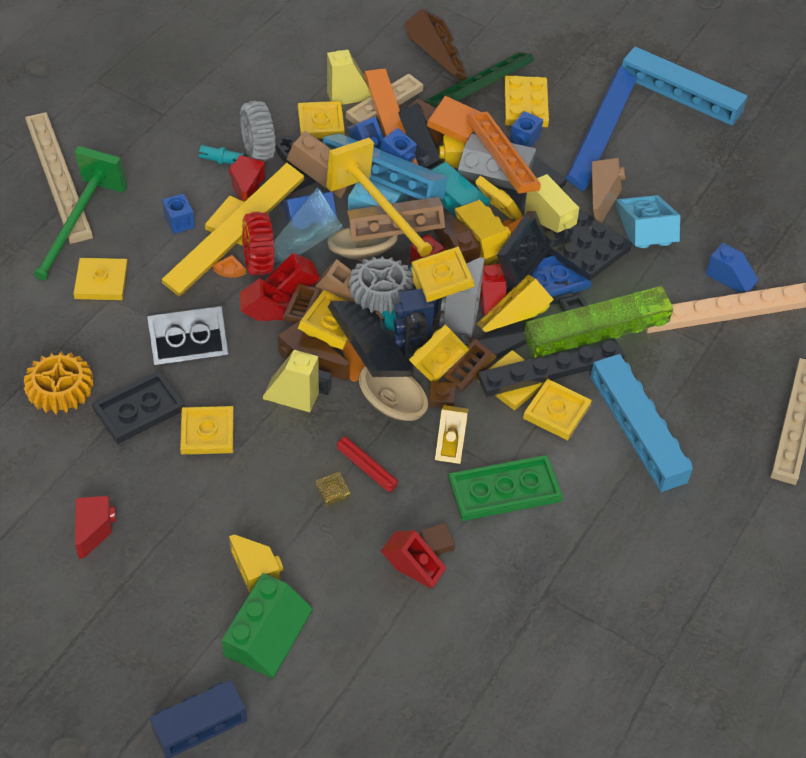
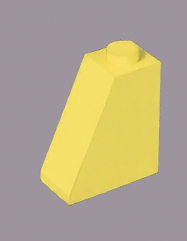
M349 50L327 53V93L330 101H341V105L363 102L371 97L365 77Z
M547 174L537 178L541 183L540 191L527 192L524 215L527 211H536L540 224L557 233L576 225L579 207Z
M293 350L272 376L263 399L311 412L319 394L318 356Z

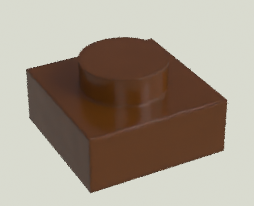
M431 381L429 407L443 408V405L454 407L456 383Z

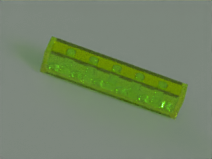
M663 286L528 321L526 322L524 336L533 357L536 358L609 338H619L631 332L639 333L653 326L661 327L670 322L673 307Z

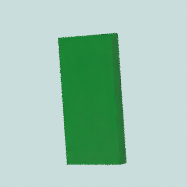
M548 455L448 473L449 484L461 521L558 503L563 500V495Z

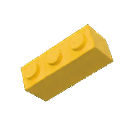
M481 200L455 209L456 218L471 229L480 244V254L482 257L487 259L497 255L511 233L507 226L504 227L499 217H495L492 214L490 207H486Z

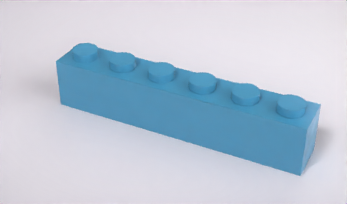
M634 47L623 59L622 67L637 78L635 83L733 126L744 111L747 95L645 50Z
M340 133L323 138V144L331 150L357 142V140ZM375 147L373 148L371 180L419 200L439 197L440 200L444 199L448 177Z
M620 354L593 362L591 380L660 492L687 484L693 469L692 463L688 457L684 456L678 440L670 434L665 420L660 418L656 412L653 401L648 399L644 393L643 386L632 374L630 365L623 360Z

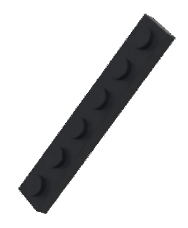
M614 337L478 372V380L486 397L543 383L547 379L554 380L592 370L593 362L618 354L624 360L625 355Z

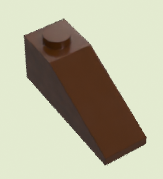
M451 214L444 216L445 228L433 230L445 250L459 246L466 264L479 258L480 244L471 229Z
M300 321L278 335V352L284 359H287L293 350L318 356V370L331 373V377L344 381L350 379V363L325 341L311 337L298 329Z

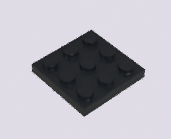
M579 209L577 224L572 228L558 233L551 229L544 232L550 247L547 253L555 256L556 260L589 281L628 253L632 247V243L581 209Z

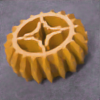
M62 351L59 355H54L51 352L49 357L41 356L40 362L33 361L32 367L27 368V375L24 376V390L31 404L35 405L37 410L43 408L46 414L50 410H53L56 415L59 410L67 413L69 408L72 407L77 410L78 403L85 404L86 398L91 397V390L94 386L92 371L86 361H83L80 356L74 357L72 352L66 356Z

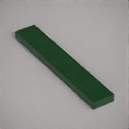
M517 52L424 100V102L437 108L445 96L459 101L534 62L533 54Z

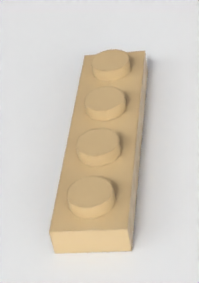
M410 74L391 84L398 106L423 91V84ZM371 97L346 111V119L353 124L372 117L378 119Z

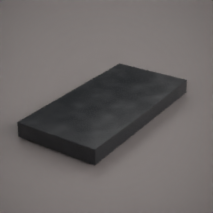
M331 301L329 303L328 309L372 377H411L414 369L375 311L371 313L369 308L362 310L361 304H356L355 301Z

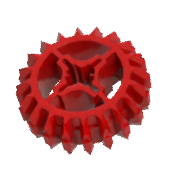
M266 212L247 213L242 220V249L246 269L250 275L261 276L270 274L274 268L275 256L270 218Z

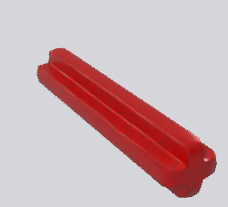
M343 437L337 442V449L387 492H392L398 486V480L348 437Z

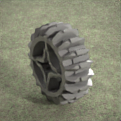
M262 101L244 103L241 107L239 119L242 141L244 142L249 158L259 161L273 158L276 137L269 108Z
M383 255L380 259L372 256L371 261L364 259L362 264H357L355 269L352 270L349 280L350 294L354 298L355 303L361 304L362 310L369 308L371 313L374 310H378L380 314L383 311H388L391 314L392 310L395 309L394 304L398 303V293L414 290L415 286L413 275L409 271L408 265H402L401 260L394 262L392 257L384 259Z

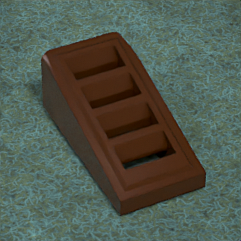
M298 284L283 315V320L292 323L300 321L321 294V289Z
M475 338L467 347L469 350L444 375L448 381L456 383V387L462 392L478 377V372L484 371L497 357ZM478 352L483 355L481 359L476 356ZM471 358L477 362L475 366L468 362ZM464 365L471 370L468 374L461 369ZM457 372L464 377L462 382L454 376Z

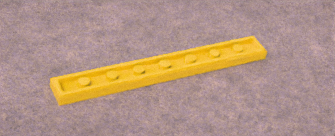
M286 163L163 277L162 284L181 297L242 239V220L245 214L259 211L266 212L267 214L270 213L304 180V175Z

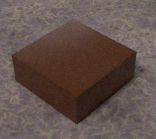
M446 523L420 530L421 538L436 555L455 549V543Z

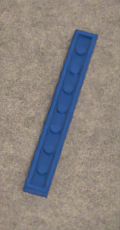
M622 66L616 70L565 177L566 180L581 191L587 188L592 177V161L600 160L637 79Z

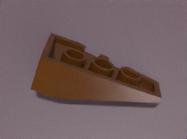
M421 9L404 23L408 31L406 34L412 42L418 44L454 76L462 80L468 78L462 61L456 56L458 50L451 44L454 40L443 19Z

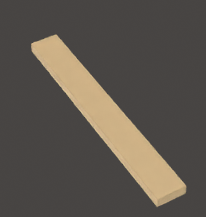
M47 112L25 117L27 127L64 226L79 200L78 194ZM84 210L68 236L70 244L93 238Z

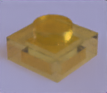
M340 472L315 480V486L325 506L350 498V490Z

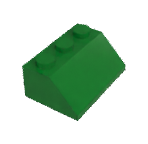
M262 573L221 640L223 656L274 679L310 617L313 608L287 583Z

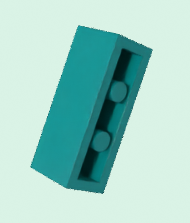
M447 162L431 170L448 177L444 199L440 201L443 208L452 213L455 218L456 208L481 200L486 207H490V199Z

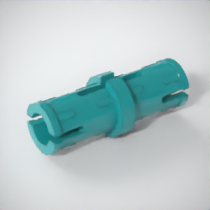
M201 145L199 152H202V154L199 153L200 159L217 161L221 165L224 163H235L240 155L246 157L245 153L229 151L225 147L219 149Z

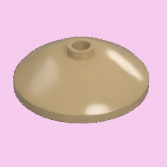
M346 228L332 234L328 238V247L337 255L363 262L364 259L371 260L372 256L377 257L390 249L398 240V235L352 242L350 230Z
M366 366L362 369L359 375L360 388L367 401L379 412L401 421L417 420L424 415L428 408V399L422 387L413 377H372Z

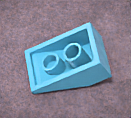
M369 179L391 204L406 202L410 196ZM359 182L356 183L348 196V210L380 206Z
M653 195L615 200L626 235L634 246L638 248H647L651 244L667 246L671 245L672 242L680 241V214L660 196Z

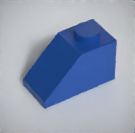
M376 117L362 120L347 127L352 139L360 141L370 138L374 142V147L381 149L383 135Z
M722 243L711 255L706 275L739 293L750 292L758 283L757 276L742 252Z

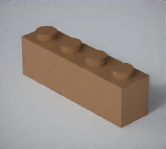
M439 197L391 204L415 232L445 228L443 205ZM381 206L347 210L352 242L404 234Z

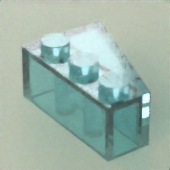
M318 187L310 194L274 239V259L279 266L292 253L301 255L343 228Z

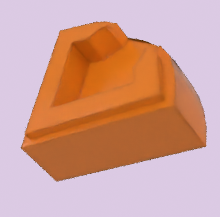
M233 255L213 265V271L224 277L235 278L246 274V268Z

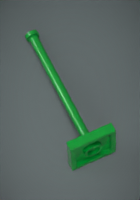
M81 146L77 147L74 153L83 182L88 184L42 264L33 272L37 279L45 281L48 278L50 267L97 186L121 193L125 192L128 186L120 157Z

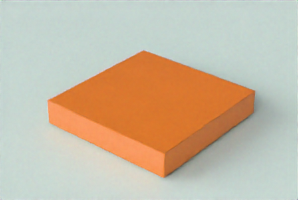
M445 96L429 118L427 126L466 144L470 135L474 134V130L467 122V115L479 113L480 111Z

